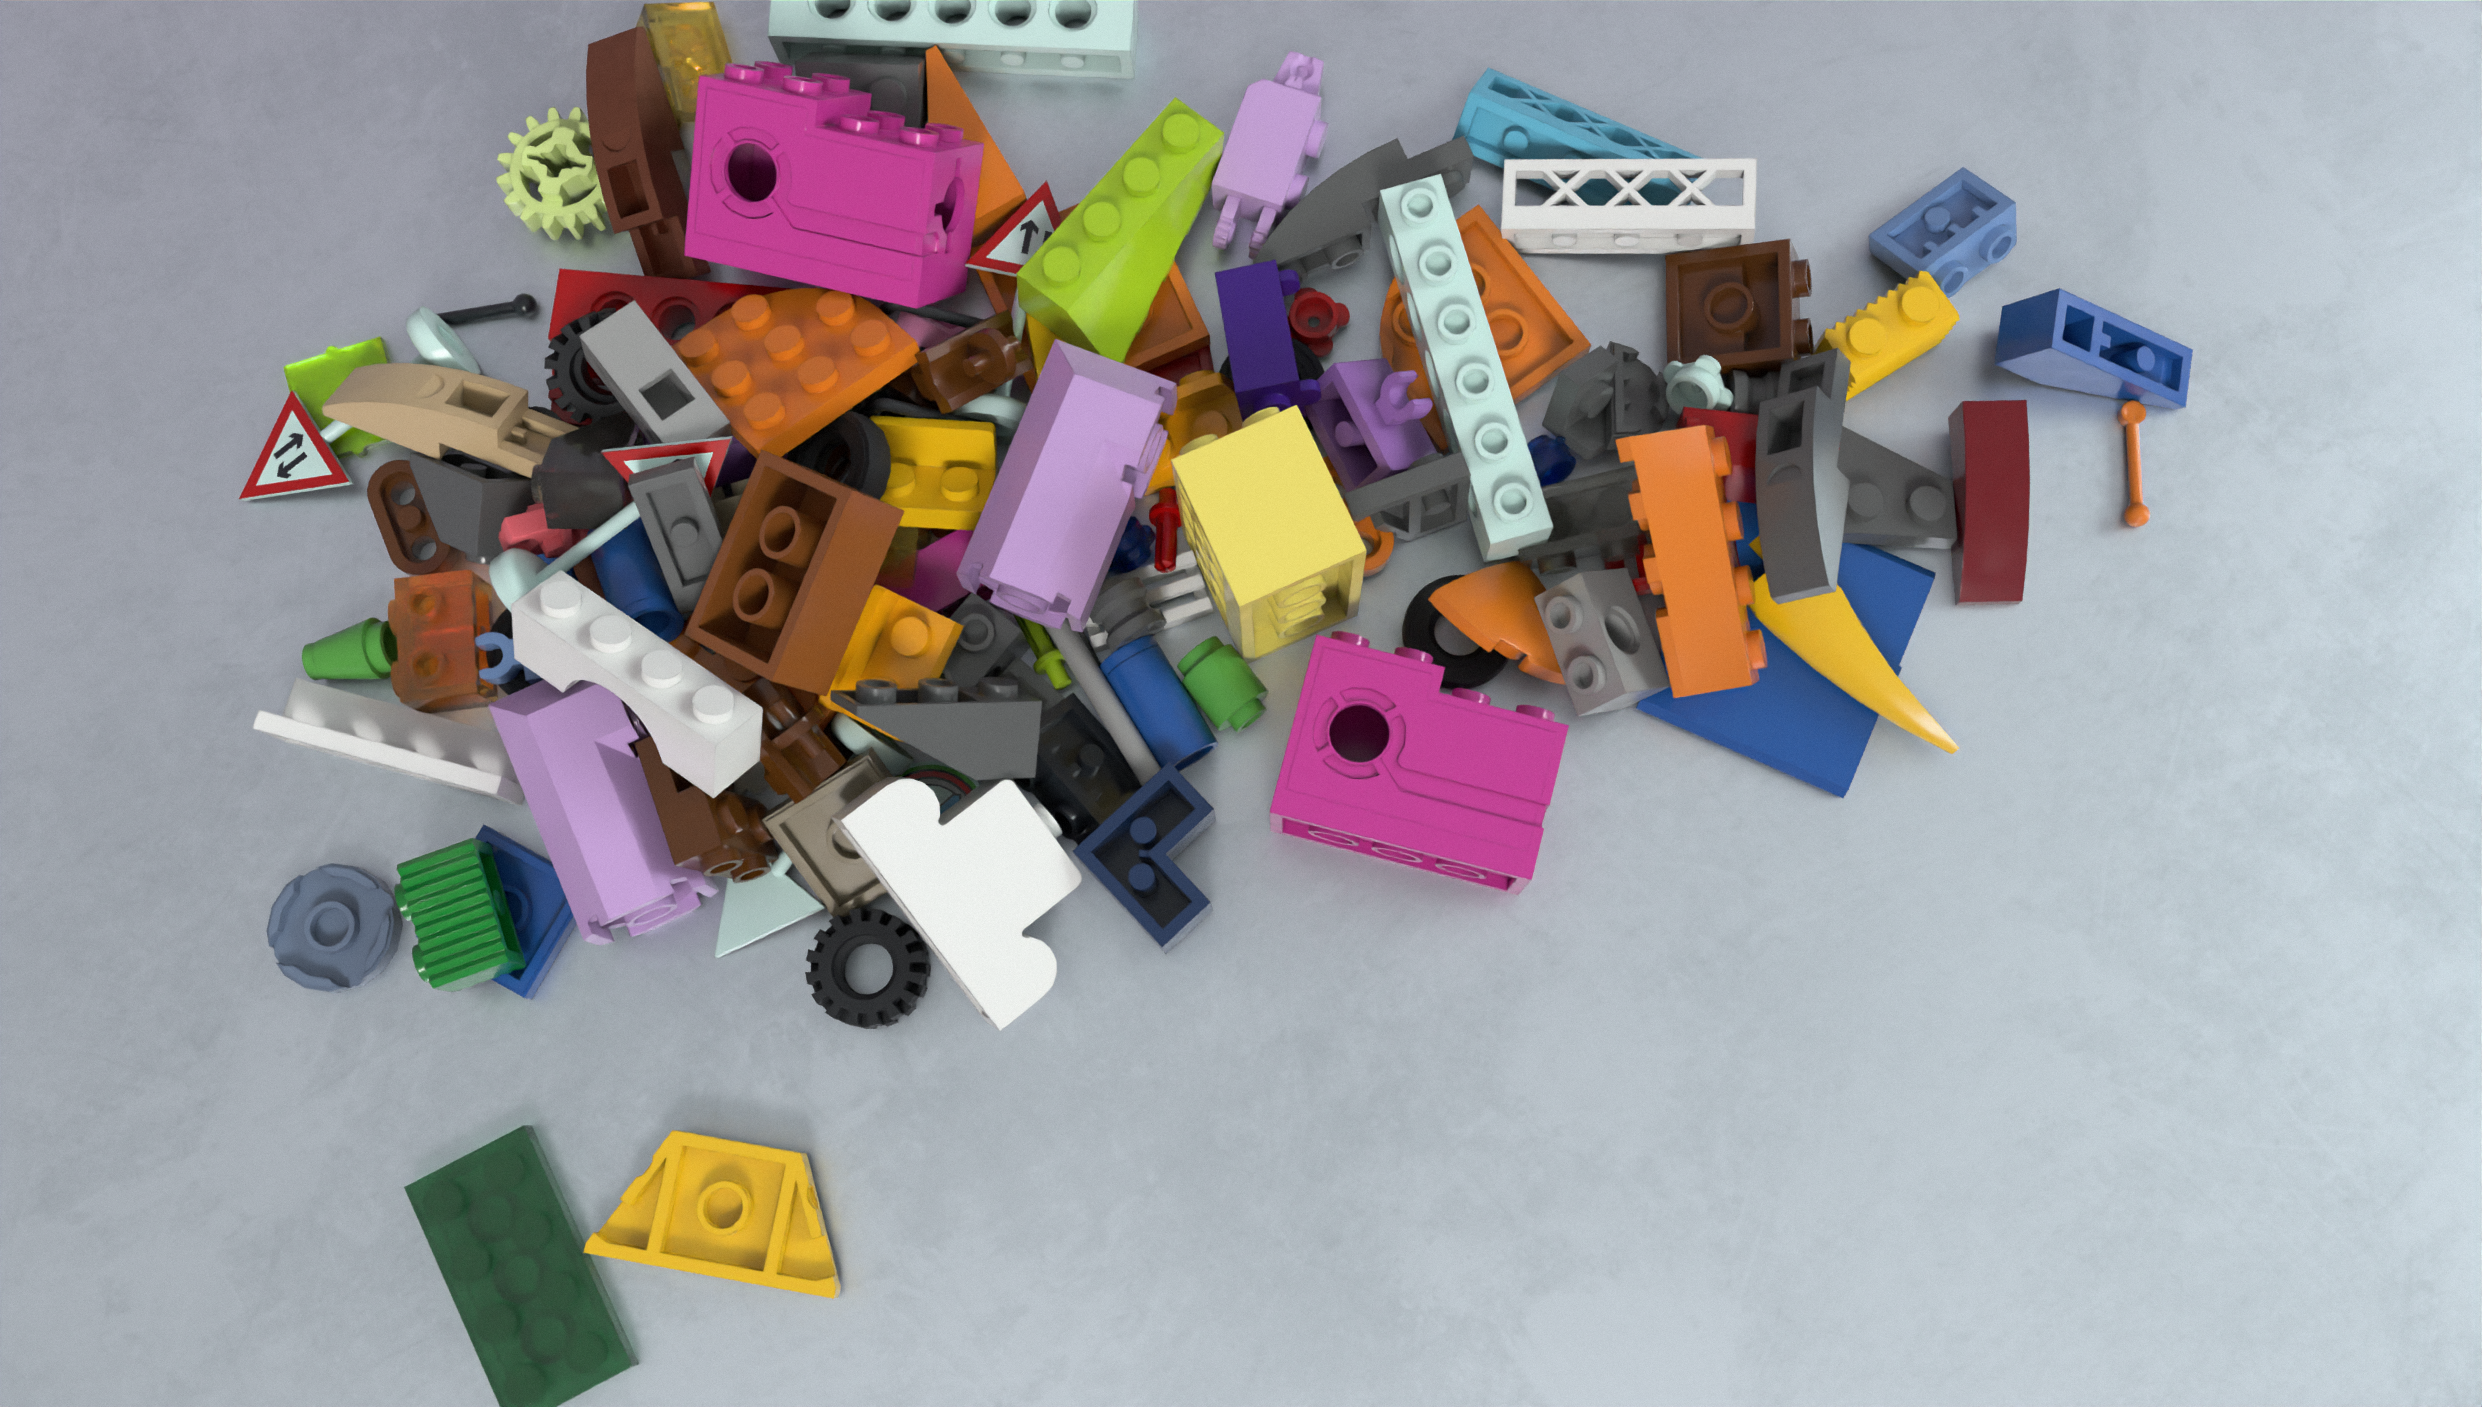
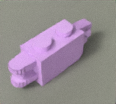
M1289 51L1273 82L1261 79L1247 86L1212 181L1213 209L1221 211L1215 228L1213 247L1223 250L1228 249V246L1235 237L1237 224L1241 217L1258 223L1249 242L1250 250L1248 257L1255 259L1268 237L1286 217L1289 210H1292L1305 197L1309 177L1302 175L1309 156L1316 159L1320 156L1328 131V123L1320 121L1321 96H1319L1324 61L1315 57L1304 56L1298 52Z

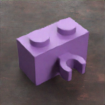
M1386 358L1333 363L1317 380L1320 384L1322 397L1317 403L1305 406L1306 415L1347 492L1405 472L1414 461L1437 453L1419 420L1430 412L1433 405L1431 399L1422 398L1409 401L1407 397L1408 386L1418 377L1415 370L1394 372Z

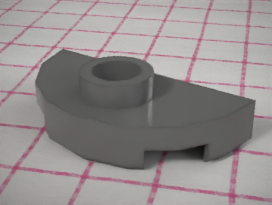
M1610 341L1606 350L1618 358L1619 362L1610 386L1613 388V395L1605 407L1606 450H1617L1616 439L1659 432L1668 416L1670 405L1666 398L1668 383L1664 380L1663 374L1659 372L1656 376L1649 366L1638 360L1639 352L1634 348Z

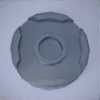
M334 863L316 867L319 869L312 870L304 876H297L286 884L272 905L266 930L269 947L274 949L275 957L279 962H276L284 976L307 989L341 993L363 987L384 972L398 950L403 927L401 913L395 896L385 881L365 869Z

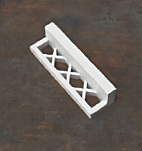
M1757 158L1504 159L1501 216L1502 239H1507L1518 253L1677 254L1752 244L1755 234ZM1623 178L1634 179L1630 183H1627ZM1653 178H1669L1682 193L1668 205H1651L1638 191ZM1687 178H1698V179L1695 180L1693 183H1691ZM1716 178H1743L1742 205H1715L1701 191ZM1517 179H1544L1556 191L1541 206H1516ZM1561 179L1570 180L1565 184ZM1589 179H1607L1619 193L1604 206H1588L1575 191ZM1566 200L1571 206L1560 205ZM1692 200L1696 205L1686 204H1688ZM1627 201H1630L1633 205H1623V204L1626 203Z
M296 678L283 715L280 716L258 710L252 727L287 743L514 805L522 806L525 797L500 733Z

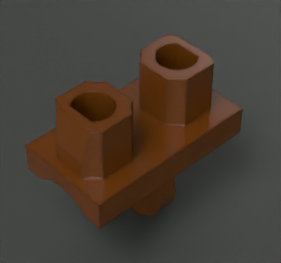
M1009 309L915 354L919 364L911 367V374L923 400L926 402L935 400L941 414L956 410L1029 371L1034 366L1030 357L1021 349L1019 340L1015 337L1013 318Z
M762 676L742 692L743 695L763 708L760 762L764 765V779L777 795L788 794L793 802L797 804L806 799L826 778L847 762L816 724L825 716L817 705L805 710L785 685L772 682Z

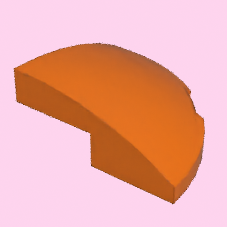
M1512 561L1480 569L1438 588L1429 597L1428 600L1444 617L1486 651L1491 652L1495 649L1503 656L1512 660H1520L1526 654L1527 656L1518 665L1520 671L1545 681L1566 685L1534 597L1547 590L1525 561Z

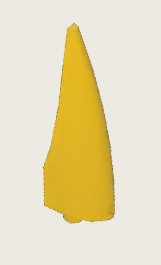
M1757 536L1749 546L1763 560L1760 536ZM1766 573L1754 582L1756 602L1746 606L1764 626L1813 669L1851 697L1900 728L1950 754L1959 749L1955 742L1894 673L1855 614L1843 590L1838 585L1836 592L1777 604L1770 597Z

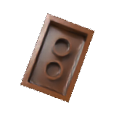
M761 449L684 635L772 682L827 696L904 514V510L815 470Z

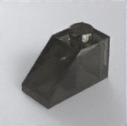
M626 410L551 439L542 463L534 465L531 475L532 496L536 504L544 505L548 529H597L634 501L628 487V482L601 453L603 449L646 445L644 433Z

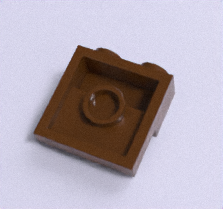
M1790 239L1665 255L1667 365L1672 361H1678L1682 364L1696 362L1701 355H1708L1719 362L1721 366L1720 375L1729 374L1730 370H1743L1750 377H1762L1767 371L1780 372L1782 364L1813 355L1814 342L1810 318L1800 319V298L1810 297L1812 294L1811 269L1808 259L1799 260Z
M652 736L635 743L675 866L703 872L704 876L718 875L731 878L734 883L752 881L771 871L770 863L778 860L779 857L772 840L774 837L762 821V818L768 811L765 805L760 803L759 800L730 792V790L734 789V782L715 798H712L662 762Z

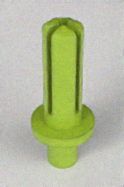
M1013 614L1037 658L1033 664L1035 673L1037 675L1047 674L1057 691L1068 687L1072 680L1064 667L1066 661L1059 649L1055 648L1044 625Z

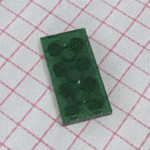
M523 1125L404 1187L500 1407H559L639 1365L591 1255L583 1253L585 1242L532 1126Z

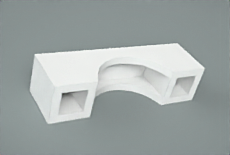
M562 570L511 604L514 659L561 692H565L580 680H586L599 684L614 693L643 722L657 746L662 762L712 798H715L760 761L763 713L761 706Z

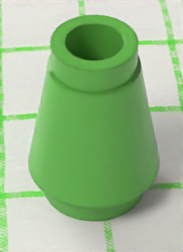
M374 617L319 639L314 643L306 644L302 651L304 669L313 680L388 679L394 671L401 670L404 667L407 659L406 643L399 627L392 621L382 622Z

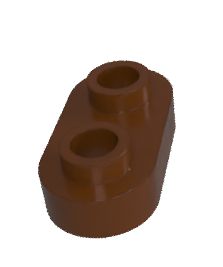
M394 460L380 466L369 480L367 497L392 562L398 569L416 580L432 581L443 577L454 567L458 559L459 549L439 540L411 470L410 461ZM414 488L415 496L413 500L406 505H400V497L403 492ZM435 542L436 551L434 555L429 559L422 560L421 551L423 547Z

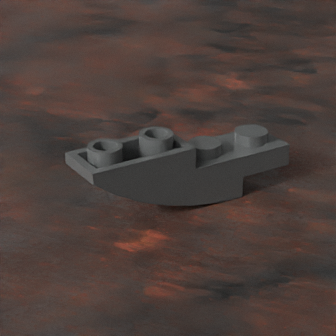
M1461 136L1409 159L1398 138L1365 153L1336 171L1305 196L1271 233L1254 259L1253 264L1276 260L1278 271H1296L1301 285L1307 280L1309 274L1330 266L1332 269H1341L1355 263L1364 255V251L1370 248L1371 223L1377 222L1378 224L1380 190L1438 174L1442 176L1448 198L1455 196L1464 189L1466 183L1470 182L1474 155L1465 137Z
M1838 348L1782 364L1777 397L1760 402L1755 460L1758 527L1770 597L1777 604L1836 592L1850 480L1837 468L1851 362Z

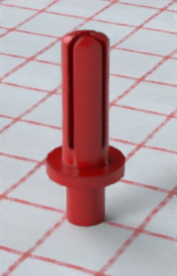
M1164 488L1159 492V503L1153 505L1149 510V521L1156 527L1154 567L1161 573H1169V571L1172 572L1176 569L1178 527L1182 525L1176 490Z

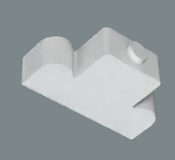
M900 776L887 777L872 785L831 816L854 849L988 1024L1001 1031L1041 999L1053 986L1057 975V961L1051 948L1043 941L1022 933V931L1081 884L1082 875L1056 840L1062 834L1058 823L1040 803L1032 807L1013 781L1007 779L985 780L940 815L939 801L934 791L925 783Z

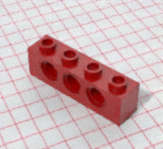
M559 268L548 339L551 342L554 337L562 333L560 329L592 311L597 313L604 308H616L617 312L635 300L668 344L673 346L681 339L672 340V334L678 326L684 323H695L693 329L695 331L713 318L731 309L735 302L744 296L753 294L763 296L792 288Z

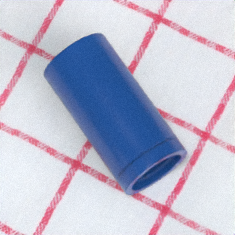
M615 514L606 516L597 521L589 529L587 536L595 529H597L599 526H601L603 523H605L607 520H609L611 517H613ZM639 517L590 555L606 601L669 643L675 640L682 632L684 619L678 611L642 519Z
M1153 635L1143 636L1124 645L1101 663L1099 668L1161 769L1170 762L1180 772L1203 759L1218 746V741Z

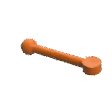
M2134 400L2126 402L2118 410L2117 418L2120 424L2126 427L2130 505L2125 509L2124 519L2130 526L2140 527L2145 525L2150 518L2149 508L2143 504L2139 424L2146 417V409L2143 404Z

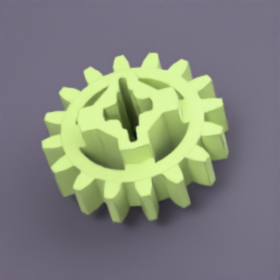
M552 107L548 110V122L540 125L532 116L525 119L530 131L525 136L513 132L509 133L507 137L515 146L514 153L498 154L497 160L508 173L496 177V181L503 192L508 195L504 199L506 205L516 217L520 216V219L529 230L535 232L542 227L551 239L558 240L563 228H568L573 236L579 240L583 239L585 224L592 222L600 231L606 229L602 215L607 209L595 161L589 152V146H592L587 117L581 108L574 107L568 119H563L557 109ZM529 183L536 184L538 192L543 197L542 202L532 197Z

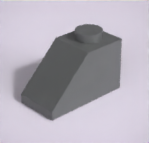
M447 451L441 460L420 452H410V467L439 540L465 552V559L470 562L490 565L491 560L504 552L498 538L504 518L525 513L528 506L536 504L538 481L462 451Z

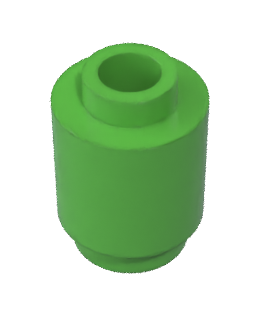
M1217 636L1210 637L1192 649L1178 663L1177 668L1184 676L1182 680L1184 687L1219 731L1232 726L1239 733L1256 722L1266 712L1267 709L1262 704V701L1266 698L1269 691L1232 644L1224 646Z

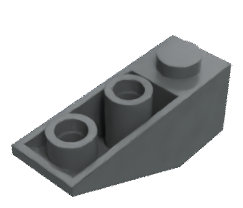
M983 677L979 679V687H959V683L952 680L925 678L918 681V688L897 689V684L890 681L866 679L857 681L855 690H831L830 700L974 780L1035 778L1042 701L1018 689L1019 682L1003 677Z

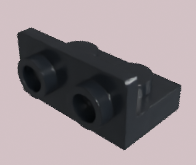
M1074 693L1041 714L1035 778H1013L1020 788L1027 792H1032L1058 823L1062 830V835L1074 840L1077 845L1083 842L1142 787L1110 733Z

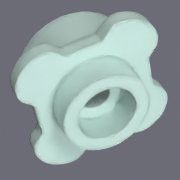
M1701 355L1696 362L1682 364L1678 361H1672L1665 367L1663 377L1669 383L1666 388V398L1671 408L1677 414H1681L1683 406L1726 411L1731 406L1733 394L1722 383L1719 373L1721 366L1716 359L1708 355Z

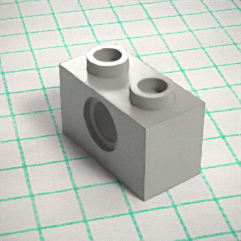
M1627 568L1580 572L1534 597L1577 716L1624 709L1671 687Z

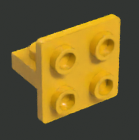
M870 416L869 419L883 430L891 454V472L885 493L880 500L904 510L899 526L974 531L999 473L995 425L990 422Z

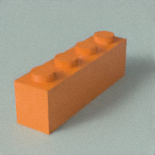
M1701 425L1616 439L1620 463L1634 460L1638 479L1632 481V491L1628 493L1633 521L1638 520L1641 530H1649L1652 543L1645 544L1642 561L1647 583L1650 585L1653 595L1663 594L1665 607L1657 608L1656 622L1673 698L1755 684L1760 680L1758 669L1767 668V654L1761 630L1751 631L1746 605L1754 604L1756 596L1749 565L1739 566L1734 541L1744 539V529L1738 502H1727L1723 476L1732 475V462L1726 437L1715 438L1714 427Z

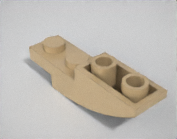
M387 363L357 367L322 406L324 416L435 459L441 460L451 447L555 488H558L584 453L587 444L586 430L529 409L528 390L483 375L435 365Z

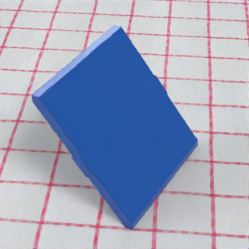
M1738 502L1744 529V539L1736 540L1740 566L1749 565L1753 582H1755L1765 573L1763 560L1749 546L1759 536L1757 504ZM1842 543L1837 585L1843 590L1855 614L1898 677L1902 669L1899 666L1930 592L1936 572L1869 544ZM1747 606L1750 630H1761L1767 654V668L1758 669L1760 679L1758 682L1750 686L1673 698L1672 689L1668 687L1637 703L1636 709L1841 798H1844L1849 790L1879 716L1878 713L1851 697L1813 669L1764 626ZM1661 647L1659 654L1668 675L1664 653Z

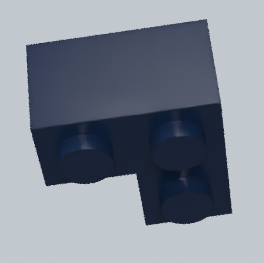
M1168 762L1072 852L1079 862L1165 954L1171 951L1213 911L1209 899L1178 868L1173 860L1216 821L1215 811L1182 774Z

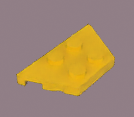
M680 1130L671 1131L654 1153L652 1163L643 1175L634 1179L620 1197L622 1201L599 1232H593L587 1240L583 1252L833 1299L839 1297L841 1289L807 1153Z

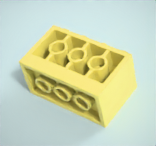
M1297 405L1281 412L1278 407L1260 410L1243 421L1242 429L1219 439L1215 434L1196 438L1181 448L1180 456L1171 459L1183 535L1190 550H1193L1198 568L1235 648L1247 664L1358 616L1367 550Z

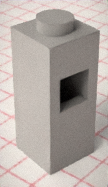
M635 300L579 336L585 359L651 444L732 436L730 421Z

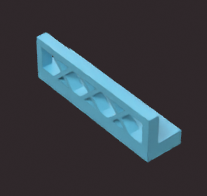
M1489 67L1469 92L1452 139L1464 136L1475 157L1503 169L1504 159H1704ZM1623 178V179H1624L1627 183H1630L1634 178ZM1653 178L1638 193L1651 205H1668L1682 191L1669 178ZM1687 178V179H1688L1691 183H1693V182H1694L1695 180H1697L1698 178ZM1529 179L1554 190L1544 179ZM1570 179L1561 180L1566 184ZM1589 179L1575 193L1587 205L1604 206L1619 191L1607 179ZM1627 201V202L1624 203L1623 205H1633V204H1632L1630 201Z

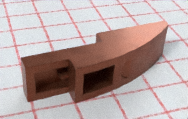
M644 26L635 27L588 44L586 100L589 131L596 171L614 234L629 231L644 276L689 279L711 272L708 261L684 256L688 201L672 153L685 148Z

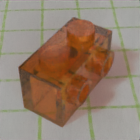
M470 569L395 578V599L390 600L388 604V621L392 633L397 637L398 660L393 661L391 666V682L395 694L400 698V702L414 710L432 714L489 707L488 704L497 701V684L488 683L479 677V670L489 667L486 651H483L475 644V638L490 632L494 624L491 584Z

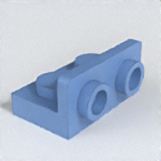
M1962 167L1868 235L1870 253L1906 279L1909 277L1915 278L1919 270L1929 272L1946 297L1950 298L1967 281L1986 267L2003 260L2016 245V202Z

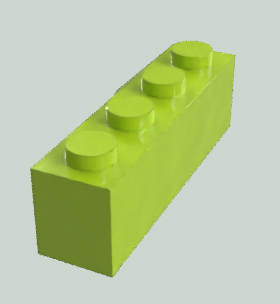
M1175 97L1017 272L1019 307L1066 343L1124 364L1126 354L1149 314V308L1162 281L1165 282L1174 264L1176 253L1185 235L1189 233L1212 187V181L1222 157L1224 132Z

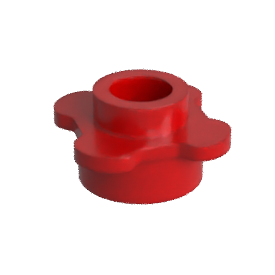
M1311 287L1302 288L1295 293L1294 302L1290 307L1288 316L1291 337L1309 347L1317 358L1328 356L1333 351V338L1340 328L1348 325L1350 319L1349 310L1344 304L1335 303L1330 296L1317 292ZM1317 318L1320 323L1316 327H1311L1308 324V320Z

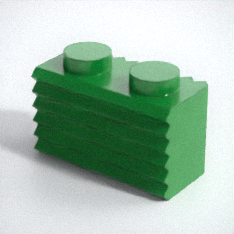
M470 838L397 864L396 870L401 878L400 883L396 884L394 888L395 899L404 918L412 921L415 925L414 932L418 937V944L412 948V957L415 968L424 982H429L433 989L456 992L526 966L490 844Z

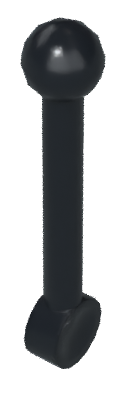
M522 293L517 295L511 302L438 313L437 315L447 325L514 313L528 318L535 314L538 305L533 296Z

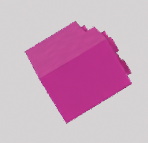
M755 61L754 66L726 63L724 73L699 75L684 256L916 309L965 292L968 267H965V263L970 259L984 143L963 139L964 129L953 125L926 123L925 129L905 127V116L891 112L870 110L872 94L849 89L850 79L839 75L812 73V78L792 76V66L769 61Z
M1333 631L1331 638L1316 635L1269 812L1270 831L1519 895L1533 877L1544 831L1542 822L1545 812L1550 806L1569 725L1554 722L1555 714L1553 712L1536 706L1517 705L1515 712L1491 706V698L1489 696L1469 689L1455 688L1452 690L1451 695L1440 693L1439 690L1445 667L1432 664L1433 657L1423 651L1397 647L1394 654L1368 648L1370 643L1368 639L1343 631Z

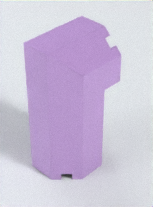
M1055 339L956 573L962 587L976 595L981 583L993 590L989 603L1001 610L1055 629H1061L1065 618H1068L1072 631L1083 632L1128 520L1136 508L1135 497L1142 499L1146 493L1164 449L1169 431L1164 430L1163 425L1158 424L1161 412L1172 416L1174 414L1177 404L1176 383Z
M542 680L488 704L583 941L598 946L614 942L610 930L626 926L630 937L647 933L697 909L701 905L697 892L709 898L718 892L713 876H704L703 872L674 865L635 747L636 742L651 735L634 711L618 696L605 687L586 680L578 681L565 692H561L546 680Z

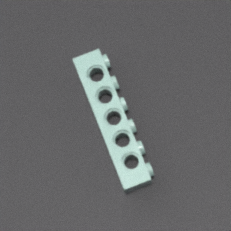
M771 0L767 36L779 62L795 65V61L810 52L926 55V50L937 46L951 71L1134 79L1139 11L1137 0ZM835 10H848L843 16L839 18H827V16ZM895 12H907V15L900 20H886L889 15ZM952 15H967V17L959 23H945L946 19H948ZM1021 16L1027 18L1024 23L1017 26L1004 25L1012 17ZM1073 19L1087 21L1085 25L1075 29L1063 26L1066 22Z
M1438 174L1380 190L1378 224L1450 455L1461 451L1471 473L1467 509L1484 564L1543 548L1547 544L1553 524L1442 176Z

